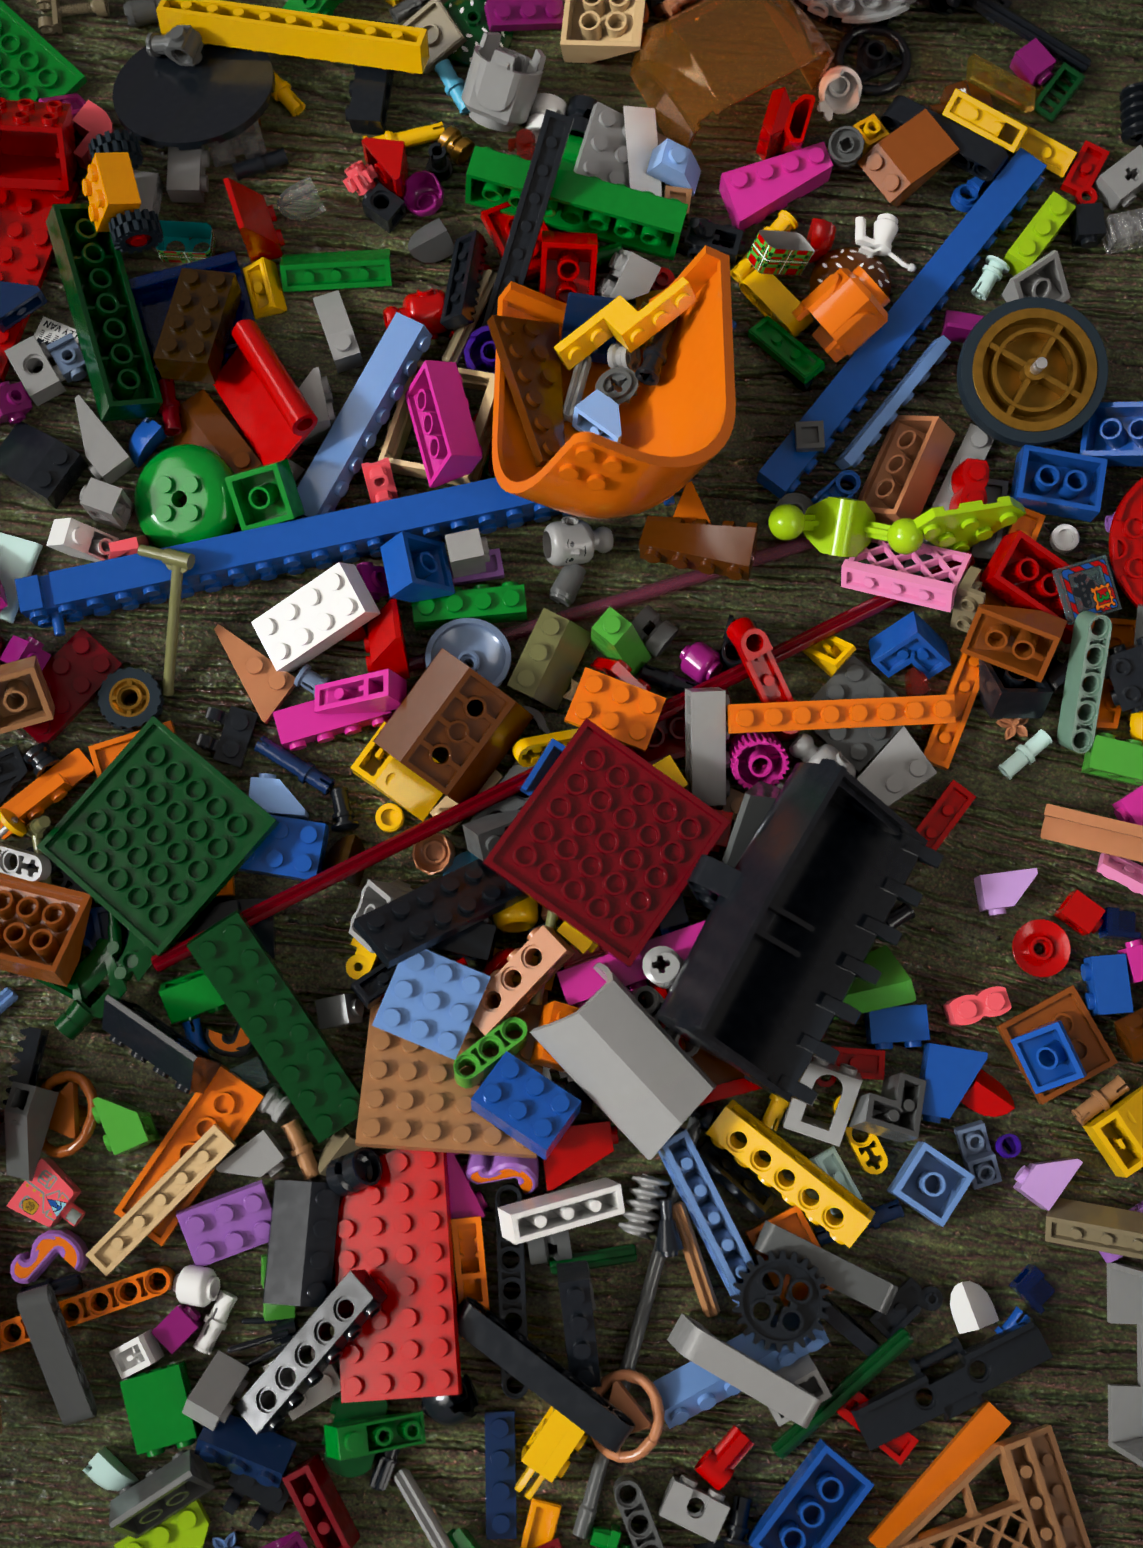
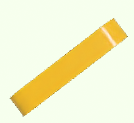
M579 728L522 738L513 746L512 754L521 766H534L552 738L567 746Z
M841 1095L837 1096L833 1101L832 1109L834 1114ZM848 1125L844 1134L861 1168L869 1174L876 1175L882 1173L888 1165V1158L878 1137L868 1133L867 1139L864 1142L858 1143L852 1137L853 1128ZM872 1141L875 1147L869 1148L871 1153L881 1158L877 1162L878 1168L876 1169L874 1166H867L866 1162L870 1159L867 1151L863 1150L860 1154L858 1148L870 1145Z

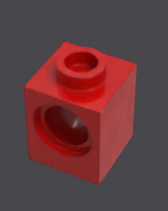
M1075 890L1068 894L1054 916L1079 935L1084 936L1090 934V932L1093 934L1097 932L1104 922L1101 917L1106 910L1079 890Z

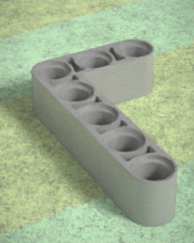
M684 1313L680 1315L667 1339L688 1360L806 1429L822 1402L812 1393L715 1337L705 1326Z

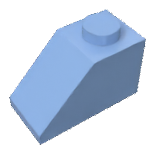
M667 138L653 149L646 174L670 186L692 189V196H694L701 169L691 149Z
M596 389L575 406L572 427L579 432H592L620 443L622 431L619 404Z
M259 773V777L250 778L249 797L267 813L295 819L309 818V813L282 781L276 779V775Z

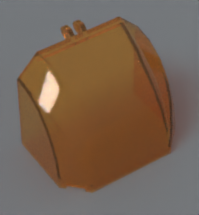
M701 0L648 28L642 34L641 50L635 51L630 76L648 107L655 108L656 121L664 135L690 149L697 132L702 128L699 123L713 111L718 115L725 109L800 69L811 90H813L819 84L835 55L814 23L792 0Z

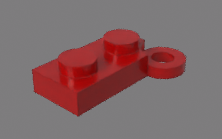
M1085 140L1060 189L1075 196L1077 204L1096 203L1098 196L1092 185L1110 151ZM1082 194L1090 195L1091 200L1085 201L1082 198Z
M831 1046L840 1052L834 1065L840 1066L841 1063L851 1065L858 1069L857 1072L861 1074L862 1079L884 1080L885 1050ZM830 1075L828 1081H823L819 1077L815 1082L821 1087H830L836 1082L837 1077Z

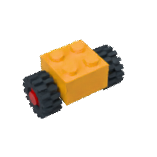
M114 130V133L106 131L104 136L98 134L96 135L97 139L92 138L91 143L88 145L92 162L88 165L86 178L82 180L83 194L88 196L89 218L91 222L95 223L97 232L111 233L113 245L117 251L120 250L122 253L128 251L129 254H133L134 251L142 253L143 249L149 251L152 249L151 246L157 247L158 243H162V238L164 237L158 215L152 210L150 212L148 209L139 210L141 199L133 169L136 170L139 168L138 165L143 163L138 137L133 132L128 133V130H123L121 133H119V130Z

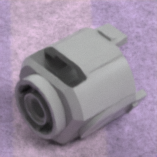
M484 32L480 45L474 49L461 98L466 108L470 111L469 116L473 121L492 130L509 132L513 130L514 126L521 125L528 120L543 75L546 56L541 49H535L531 59L522 53L499 46L501 40L500 33Z

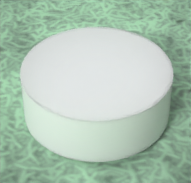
M1069 524L1057 526L1049 538L1051 547L1059 553L1071 552L1080 540L1077 529Z

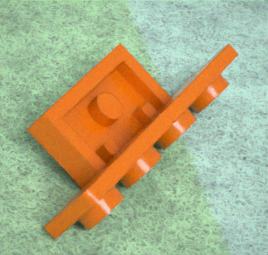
M76 748L2 805L0 809H8L26 825L33 819L39 818L45 809L53 803L62 800L68 794V791L95 771L94 766L79 748ZM0 821V829H1L4 825H3V823ZM9 830L1 839L7 840L14 833Z

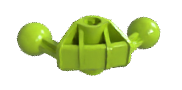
M827 497L807 508L805 514L793 504H781L772 510L768 519L769 529L776 538L792 540L797 538L803 531L805 537L820 553L840 557H856L871 543L872 539L888 541L889 546L895 552L904 555L916 552L924 541L923 531L917 529L913 521L914 519L901 518L892 525L875 522V515L865 501L845 497Z

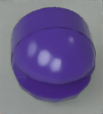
M1005 1134L1000 1136L995 1142V1150L1003 1158H1013L1021 1152V1142L1014 1134ZM1002 1143H1003L1004 1146L1007 1148V1150H1008L1009 1152H1011V1153L1008 1154V1152L1006 1151V1149L1003 1147Z

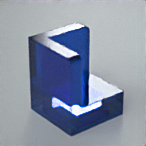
M1116 907L1103 908L1106 911L1101 917L1104 922L1099 928V938L1130 941L1141 939L1142 933L1135 932V912L1119 911L1120 908Z
M1028 1264L1009 1286L1034 1312L1042 1314L1045 1311L1042 1305L1055 1292V1289L1043 1278L1045 1275L1036 1266Z

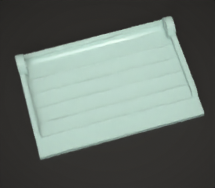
M0 532V581L4 587L8 606L0 611V619L14 624L19 609L14 579L32 575L43 545Z

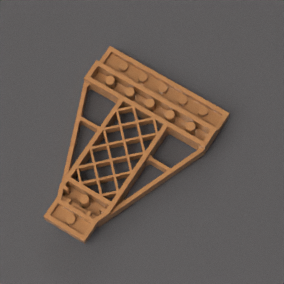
M1044 1424L993 1443L886 1548H935L930 1544L944 1538L946 1539L942 1548H951L955 1537L966 1543L965 1548H982L976 1542L983 1527L994 1533L988 1548H997L1001 1537L1012 1543L1011 1548H1092L1052 1426ZM997 1456L1009 1491V1498L1006 1501L977 1511L968 1483ZM961 1491L967 1509L964 1517L917 1534ZM1000 1517L996 1529L985 1524ZM1010 1517L1017 1520L1020 1525L1014 1539L1003 1534ZM973 1528L969 1539L957 1534Z

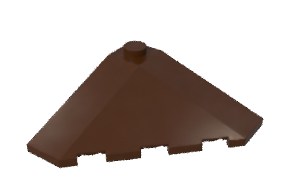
M204 389L181 403L179 415L181 416L182 433L174 436L173 446L192 444L208 448L217 453L228 467H231L234 474L263 466ZM186 494L179 500L182 506L187 502Z

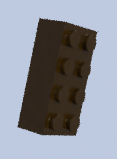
M190 268L181 269L153 356L162 378L216 384L242 297L235 273Z

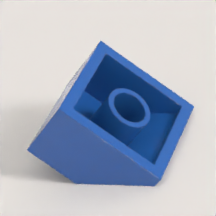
M402 531L380 547L390 598L412 603L449 596L455 593L444 542Z

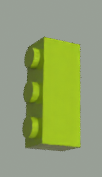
M1053 191L1007 251L1003 261L1010 267L1008 273L1015 276L1037 262L1067 223L1076 206Z

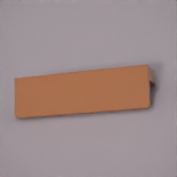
M1046 804L1045 818L1040 834L1042 839L1143 863V826Z

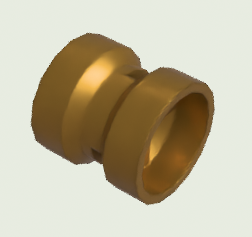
M454 125L448 127L441 134L437 142L442 144L441 147L445 146L446 153L448 152L451 159L458 165L469 158L475 147V143L468 137L464 138L461 135V131Z

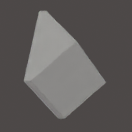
M1053 250L1012 277L1001 295L1004 300L1010 302L1026 297H1044L1060 302L1068 300L1070 294L1058 251Z

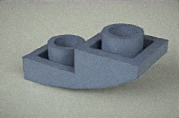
M978 1120L953 1128L965 1169L975 1176L971 1182L972 1188L975 1190L1002 1182L996 1155L991 1150L985 1123L982 1120Z

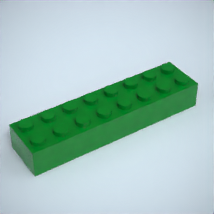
M475 145L466 173L465 203L489 209L508 201L511 206L500 210V213L514 216L531 161L523 159L519 155H508L497 152L490 147ZM559 169L544 222L546 226L568 232L596 233L597 239L611 244L621 242L622 247L674 261L689 204L682 203L674 198L660 197L649 191L642 192L631 189L624 184L602 181L595 176L588 177L577 174L570 169Z

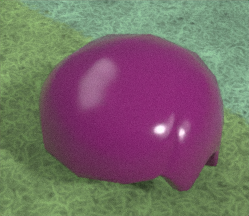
M426 170L418 171L405 180L403 200L408 210L413 215L419 217L434 215L444 201V189L434 173Z

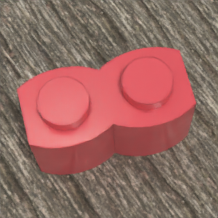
M1001 986L982 989L973 995L956 997L943 1005L949 1026L956 1027L973 1024L982 1018L1000 1016L1012 1008L1006 988Z

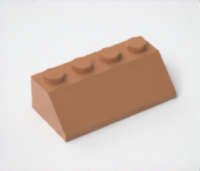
M898 415L891 423L858 500L865 501L876 518L875 522L892 525L898 519H915L921 515L956 435L939 416Z

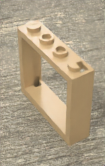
M418 361L415 373L409 377L401 398L396 401V410L388 424V433L384 444L379 449L381 453L378 461L389 457L392 473L427 479L424 464L401 460L413 425L405 393L424 363ZM458 368L459 374L462 376L463 387L485 391L475 421L476 435L483 454L481 460L470 474L450 481L448 484L462 485L480 481L492 445L494 373Z

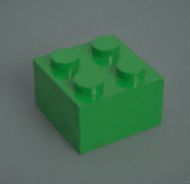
M288 458L225 477L242 531L273 525L305 514Z

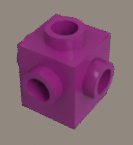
M9 381L0 383V424L5 422L17 424L25 420V415L33 408L31 398L21 382L10 384Z
M373 562L357 564L356 568L374 602H380L381 597L389 594L384 566L373 565Z

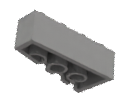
M903 726L858 776L857 780L889 807L931 779L937 772Z

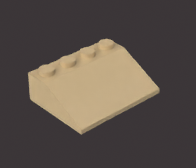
M565 0L560 40L564 62L593 63L641 50L646 0Z

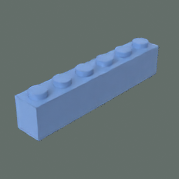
M789 1312L784 1315L782 1323L786 1329L791 1330L798 1325L799 1319L796 1313ZM778 1314L772 1318L770 1324L772 1328L777 1324ZM814 1328L812 1332L816 1340L813 1341L807 1336L804 1337V1348L798 1342H794L793 1352H790L787 1345L783 1344L781 1352L778 1353L775 1343H772L770 1348L765 1350L763 1339L756 1345L752 1342L755 1335L753 1332L746 1336L742 1333L726 1343L776 1372L783 1367L792 1365L801 1357L819 1350L830 1341L825 1330L821 1331ZM692 1361L653 1382L662 1397L665 1411L664 1420L669 1429L685 1423L689 1418L698 1413L709 1410L722 1400L741 1392V1390Z

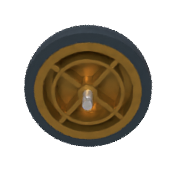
M1044 297L1016 299L995 308L985 315L967 336L957 365L959 395L972 421L992 438L1017 447H1023L1024 445L1046 446L1059 442L1077 432L1097 410L1108 381L1106 350L1093 324L1075 308L1063 302Z

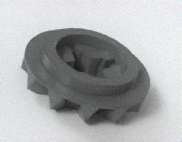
M615 367L607 370L599 377L595 390L598 389L606 396L612 398L620 407V404L624 402L630 404V398L637 396V388L640 384L635 377L634 371L626 367ZM613 383L622 387V391L617 392L614 390Z

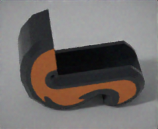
M238 1023L232 1037L209 1028H204L203 1037L207 1046L221 1056L241 1058L250 1055L255 1050V1047Z

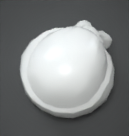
M841 65L830 68L820 81L817 110L818 112H823V117L826 121L832 120L833 113L847 114L859 105L862 83L858 74L852 68Z

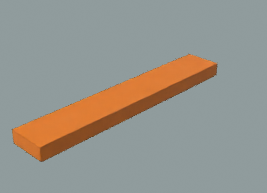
M986 1400L867 1537L868 1540L876 1548H886L996 1442L1011 1422Z

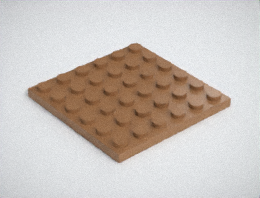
M513 982L515 987H517L520 984ZM545 989L542 1005L532 1004L529 1001L515 1016L525 1021L528 1030L526 1046L515 1057L540 1074L543 1073V1066L530 1063L535 1038L530 1032L538 1027L542 1007L548 1002V990ZM496 993L493 997L495 1008L501 1003L499 993ZM382 1001L371 1007L355 1139L357 1147L537 1159V1154L471 1110V1098L484 1080L472 1088L459 1086L454 1078L453 1064L455 1060L372 1026ZM473 1022L470 1024L471 1032L466 1034L457 1057L485 1036ZM511 1030L506 1035L511 1039H517L522 1034L519 1031ZM488 1048L483 1052L487 1057H494L499 1053L494 1048ZM465 1066L459 1072L467 1076L473 1074L475 1069Z

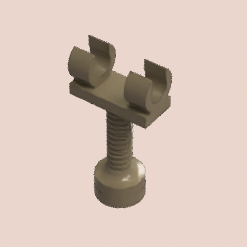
M36 0V4H39V10H52V17L42 16L38 18V28H41V34L52 35L56 32L58 34L63 33V16L92 12L96 13L98 18L110 16L107 0H92L88 3L83 2L67 6H60V0Z

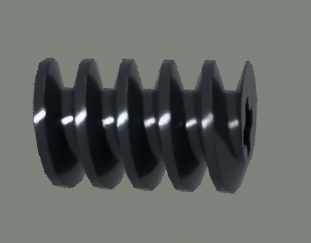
M1138 82L1125 87L1119 94L1121 102L1120 120L1122 122L1120 125L1122 131L1121 140L1124 144L1134 147L1143 146V82Z

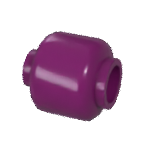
M696 642L692 646L687 645L680 654V659L682 660L680 664L681 671L698 683H702L720 674L722 670L721 655L704 642Z

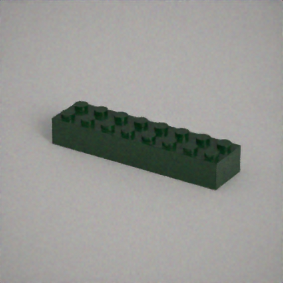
M89 203L53 204L46 224L101 422L155 417L163 404V399L121 252L115 249L110 232L96 231L95 223L91 222L89 218Z
M237 909L189 940L186 945L318 1143H321L357 1119L361 1096L360 1089L241 911Z

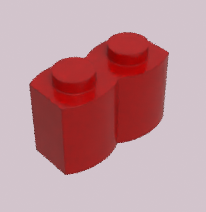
M967 458L954 469L951 478L954 495L951 498L949 510L959 509V504L982 500L983 504H987L988 499L985 487L988 483L990 472L986 460Z

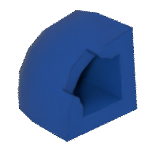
M147 417L137 426L129 440L128 450L131 460L137 468L145 462L167 437L162 426L154 420L150 421Z

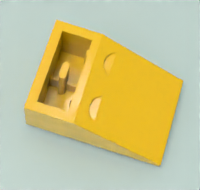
M384 721L350 768L359 778L423 822L440 800L443 793L373 742L386 724Z
M1143 1085L1111 1106L1108 1111L1102 1112L1083 1126L1117 1177L1127 1178L1143 1167Z

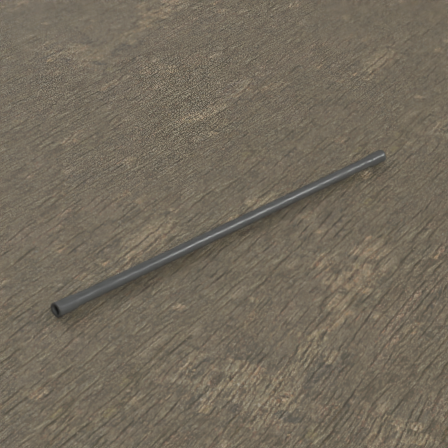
M701 1105L698 1107L704 1109L705 1105ZM690 1116L687 1131L697 1148L702 1129L698 1126L699 1120ZM672 1181L667 1199H672V1203L682 1201ZM656 1240L620 1369L635 1371L666 1260V1257L661 1256V1252L655 1251ZM620 1381L629 1391L631 1383ZM598 1449L572 1532L573 1535L583 1539H590L597 1514V1504L610 1461Z

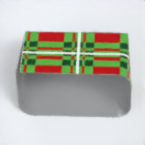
M759 230L746 257L757 272L761 274L800 276L815 250L804 236L797 232Z

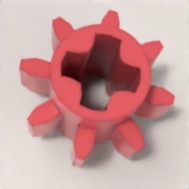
M357 161L344 171L347 178L343 180V183L349 192L354 193L357 191L358 195L361 196L376 186L373 179L378 174L372 164L369 165L367 163L364 165L362 161Z

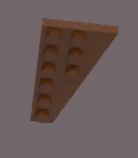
M492 315L487 320L492 339L536 466L544 467L565 444L561 360L554 349V346L560 342L559 324Z

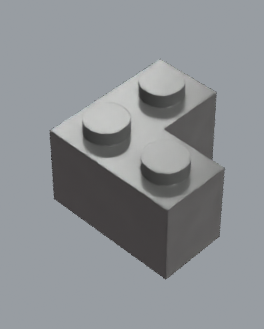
M901 1072L884 1078L881 1096L867 1093L856 1098L850 1115L849 1127L899 1143L917 1139L919 1137L926 1080Z

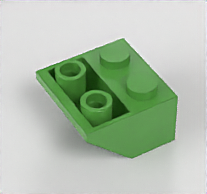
M96 1097L92 1099L95 1105L92 1107L93 1116L98 1124L102 1123L106 1133L103 1135L104 1144L109 1152L113 1151L114 1156L129 1154L160 1140L149 1111L113 1097Z

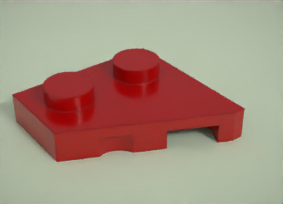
M597 657L590 665L596 671H604L608 676L617 677L621 681L647 691L651 690V687L640 678L636 679L630 673L632 671L631 667L621 659L616 661Z

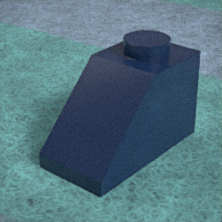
M0 281V330L2 333L48 302L38 286Z

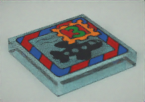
M1106 554L1052 570L1068 625L1075 624L1076 617L1082 611L1088 610L1104 615L1122 609Z

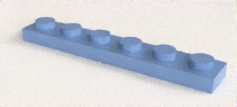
M944 335L930 343L834 462L841 470L850 466L855 468L865 457L863 451L867 446L872 447L880 439L881 434L879 431L883 426H889L898 416L896 410L900 405L905 406L913 398L914 393L912 390L917 384L920 386L931 375L929 369L933 364L938 365L946 357L947 352L945 350L951 342Z

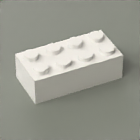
M338 562L251 623L276 671L294 672L381 613L354 564Z

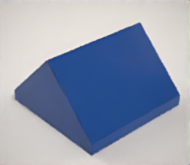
M1061 1020L1048 1022L1010 1040L1035 1094L1087 1076Z

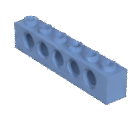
M679 1127L658 1151V1154L731 1297V1295L739 1294L740 1292L739 1289L733 1286V1283L743 1282L738 1272L742 1271L748 1274L750 1270L746 1265L747 1261L754 1266L755 1264L687 1129Z

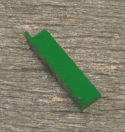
M390 249L282 255L280 272L283 292L392 286Z

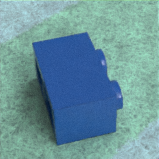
M1126 954L1083 958L1084 964H1081V976L1083 981H1086L1087 986L1084 1001L1085 1006L1090 1010L1091 1016L1134 1012Z
M927 1004L895 1006L864 1013L867 1045L875 1044L876 1050L893 1049V1043L904 1042L905 1048L921 1047L922 1041L930 1040Z

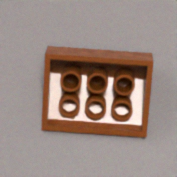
M0 873V970L67 987L80 959L93 897L85 892L39 881H28Z

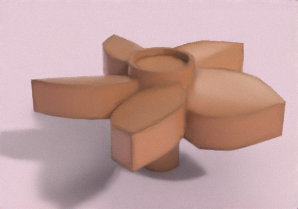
M1002 718L996 721L1000 727L1007 728L1004 734L1006 741L1015 734L1023 738L1028 737V732L1024 725L1028 722L1029 718Z

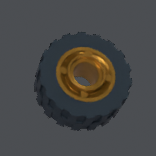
M127 667V669L120 668L113 674L110 673L107 676L108 678L101 683V689L98 690V706L104 718L118 730L121 729L127 733L141 730L152 716L158 719L159 715L163 712L164 698L162 689L153 676L144 672L143 669H133V667ZM131 694L138 695V700L134 705H124L127 696Z

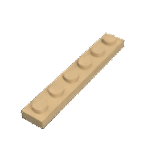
M217 1123L214 1124L101 1238L86 1256L105 1276H108L237 1144Z

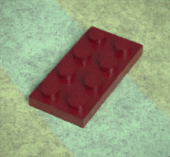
M81 628L46 663L42 670L55 704L54 719L27 726L23 729L38 743L47 742L50 744L98 695V690L101 689L103 680L105 681L110 673L113 674L117 669H123L125 666L85 629Z

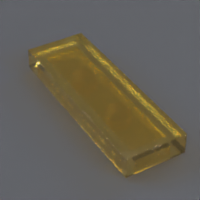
M972 54L968 58L966 81L1027 114L1035 109L1036 87L976 54Z

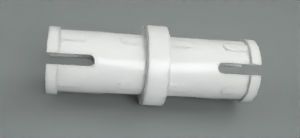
M220 1290L210 1314H206L203 1320L205 1324L193 1345L196 1350L205 1354H211L218 1336L228 1325L226 1321L238 1297L227 1291Z

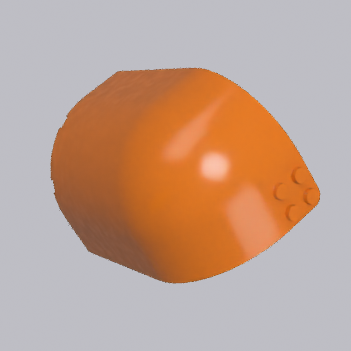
M705 245L671 284L673 285L680 278L684 277L690 283L697 302L684 311L678 319L666 351L668 360L662 366L659 373V383L650 386L639 381L640 386L637 388V396L630 398V404L627 402L620 404L619 413L622 431L620 443L592 432H579L572 427V423L565 421L564 446L544 467H537L496 350L492 463L496 480L504 491L577 517L591 519L622 518L651 509L672 497L725 446L732 433L736 417L729 255ZM511 281L498 297L497 315L559 324V336H561L566 303ZM661 293L649 299V303L652 300H654L657 296H659ZM633 305L632 307H633L635 310L640 311V310H641L643 307H645L646 305H644V306H642V307H639V308H635L634 305ZM652 336L649 340H647L644 344H642L639 347L641 351V362L639 367L642 365L643 362L642 354L645 348L651 345L654 336ZM561 361L564 405L574 367L568 370ZM591 362L581 401L595 391V385L599 377L610 369L608 364ZM613 383V389L617 392H621L622 387H619L618 385H615Z

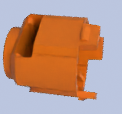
M858 266L852 272L848 268H839L812 291L792 314L799 322L809 313L815 317L821 325L812 336L837 363L847 354L850 357L888 322V313L884 307L891 301L861 266Z

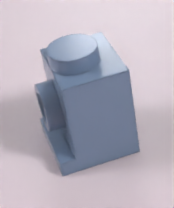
M71 333L46 345L68 383L82 380L87 376L88 372L82 351Z

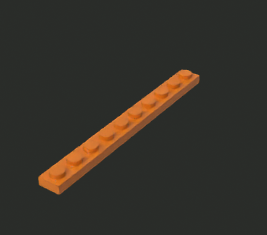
M1024 507L1026 514L1018 518L1010 526L1008 534L1021 530L1036 541L1046 516ZM985 590V604L1011 607L989 590ZM962 652L945 695L955 694L956 723L933 724L923 750L931 765L945 771L949 769L980 688L979 659Z

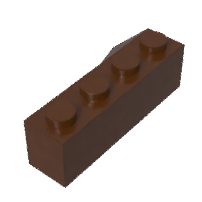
M647 516L639 542L640 559H645L650 563L660 562L669 564L678 569L689 568L698 570L707 575L718 574L727 576L732 580L742 579L749 581L757 553L758 523L748 522L747 527L735 526L734 521H723L722 525H710L707 519H696L692 523H685L682 518Z

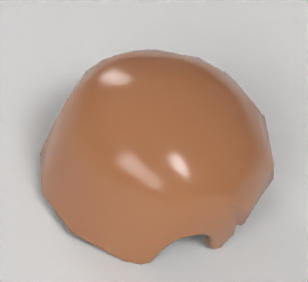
M440 832L414 844L412 850V857L416 868L428 875L446 872L453 864L456 854L452 841Z

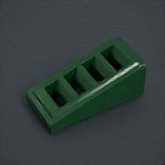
M1063 62L1030 109L1050 123H1053L1084 84L1086 76ZM1062 77L1073 84L1071 88L1060 81ZM1057 85L1059 88L1067 92L1066 95H1062L1061 93L1056 91L1054 87ZM1049 93L1059 99L1060 103L1057 104L1048 98ZM1045 102L1054 108V111L1050 113L1041 107L1040 104Z

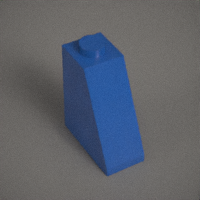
M932 1043L924 1044L919 1078L926 1080L922 1109L923 1121L940 1123L941 1118H951L987 1060V1052Z

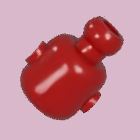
M433 288L426 291L417 290V292L408 294L404 298L403 307H386L383 310L386 330L394 315L398 312L424 324L432 334L431 340L436 339L438 334L448 331L440 323L446 293L440 289Z

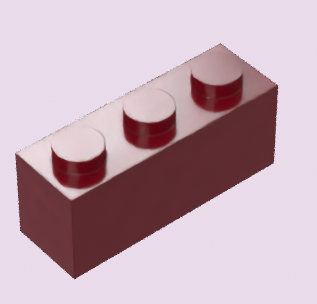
M319 1453L292 1467L282 1480L316 1548H353L361 1536Z

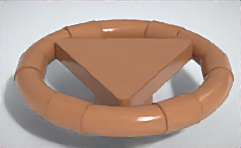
M620 1369L602 1377L601 1387H594L593 1390L603 1396L612 1386L609 1402L634 1422L635 1428L631 1434L650 1428L651 1431L636 1449L630 1451L619 1450L618 1453L608 1450L591 1436L590 1438L595 1447L606 1458L619 1463H631L647 1456L657 1445L664 1426L665 1411L662 1397L648 1377L631 1369ZM620 1381L639 1385L645 1390L650 1398L653 1422L645 1413L644 1408L636 1402Z

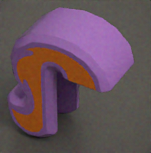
M468 1154L466 1177L478 1185L517 1178L519 1186L524 1194L527 1195L534 1192L538 1186L540 1161L538 1156L535 1159Z
M48 1230L39 1235L34 1241L31 1255L30 1252H24L15 1257L10 1266V1273L17 1283L29 1284L35 1282L59 1254L77 1271L85 1270L89 1262V1258L86 1256L89 1251L80 1236L70 1230Z

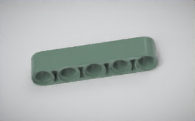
M1088 610L1079 613L1074 622L1057 730L1058 743L1080 754L1089 751L1094 743L1112 632L1110 618ZM1095 621L1094 628L1091 630L1092 623Z

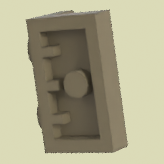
M970 566L957 587L950 627L968 633L979 604H985L986 594L981 592L983 582L979 581L981 569Z

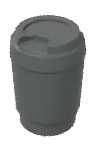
M161 0L126 1L123 7L125 16H127L128 26L137 28L158 23L156 8Z
M578 564L562 567L550 589L549 598L558 605L560 603L567 607L572 605L584 581L586 570Z

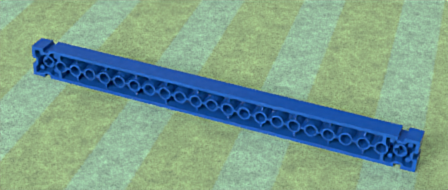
M495 477L165 548L191 553L195 556L193 568L183 573L181 598H189L199 591L217 592L223 586L232 584L235 587L245 586L251 580L260 578L262 581L273 580L277 578V575L284 573L297 575L303 573L307 568L325 569L331 567L332 563L335 562L353 563L360 560V557L371 555V557H381L380 547L402 531L442 542L445 539V535L479 528L481 534H489L495 532L499 527L517 528L524 525V522L527 521L545 522L550 520L551 516L562 514V516L566 517L573 515L508 493L500 487ZM685 486L682 489H680L677 493L683 492ZM674 496L664 501L665 506L675 504ZM136 553L49 572V575H33L14 580L20 612L26 618H29L35 626L40 628L53 626L54 635L63 636L66 634L63 618H66L67 622H77L84 619L83 616L87 615L105 616L115 609L133 610L143 603L161 604L166 602L170 596L172 570H168L166 565L160 560L139 556Z

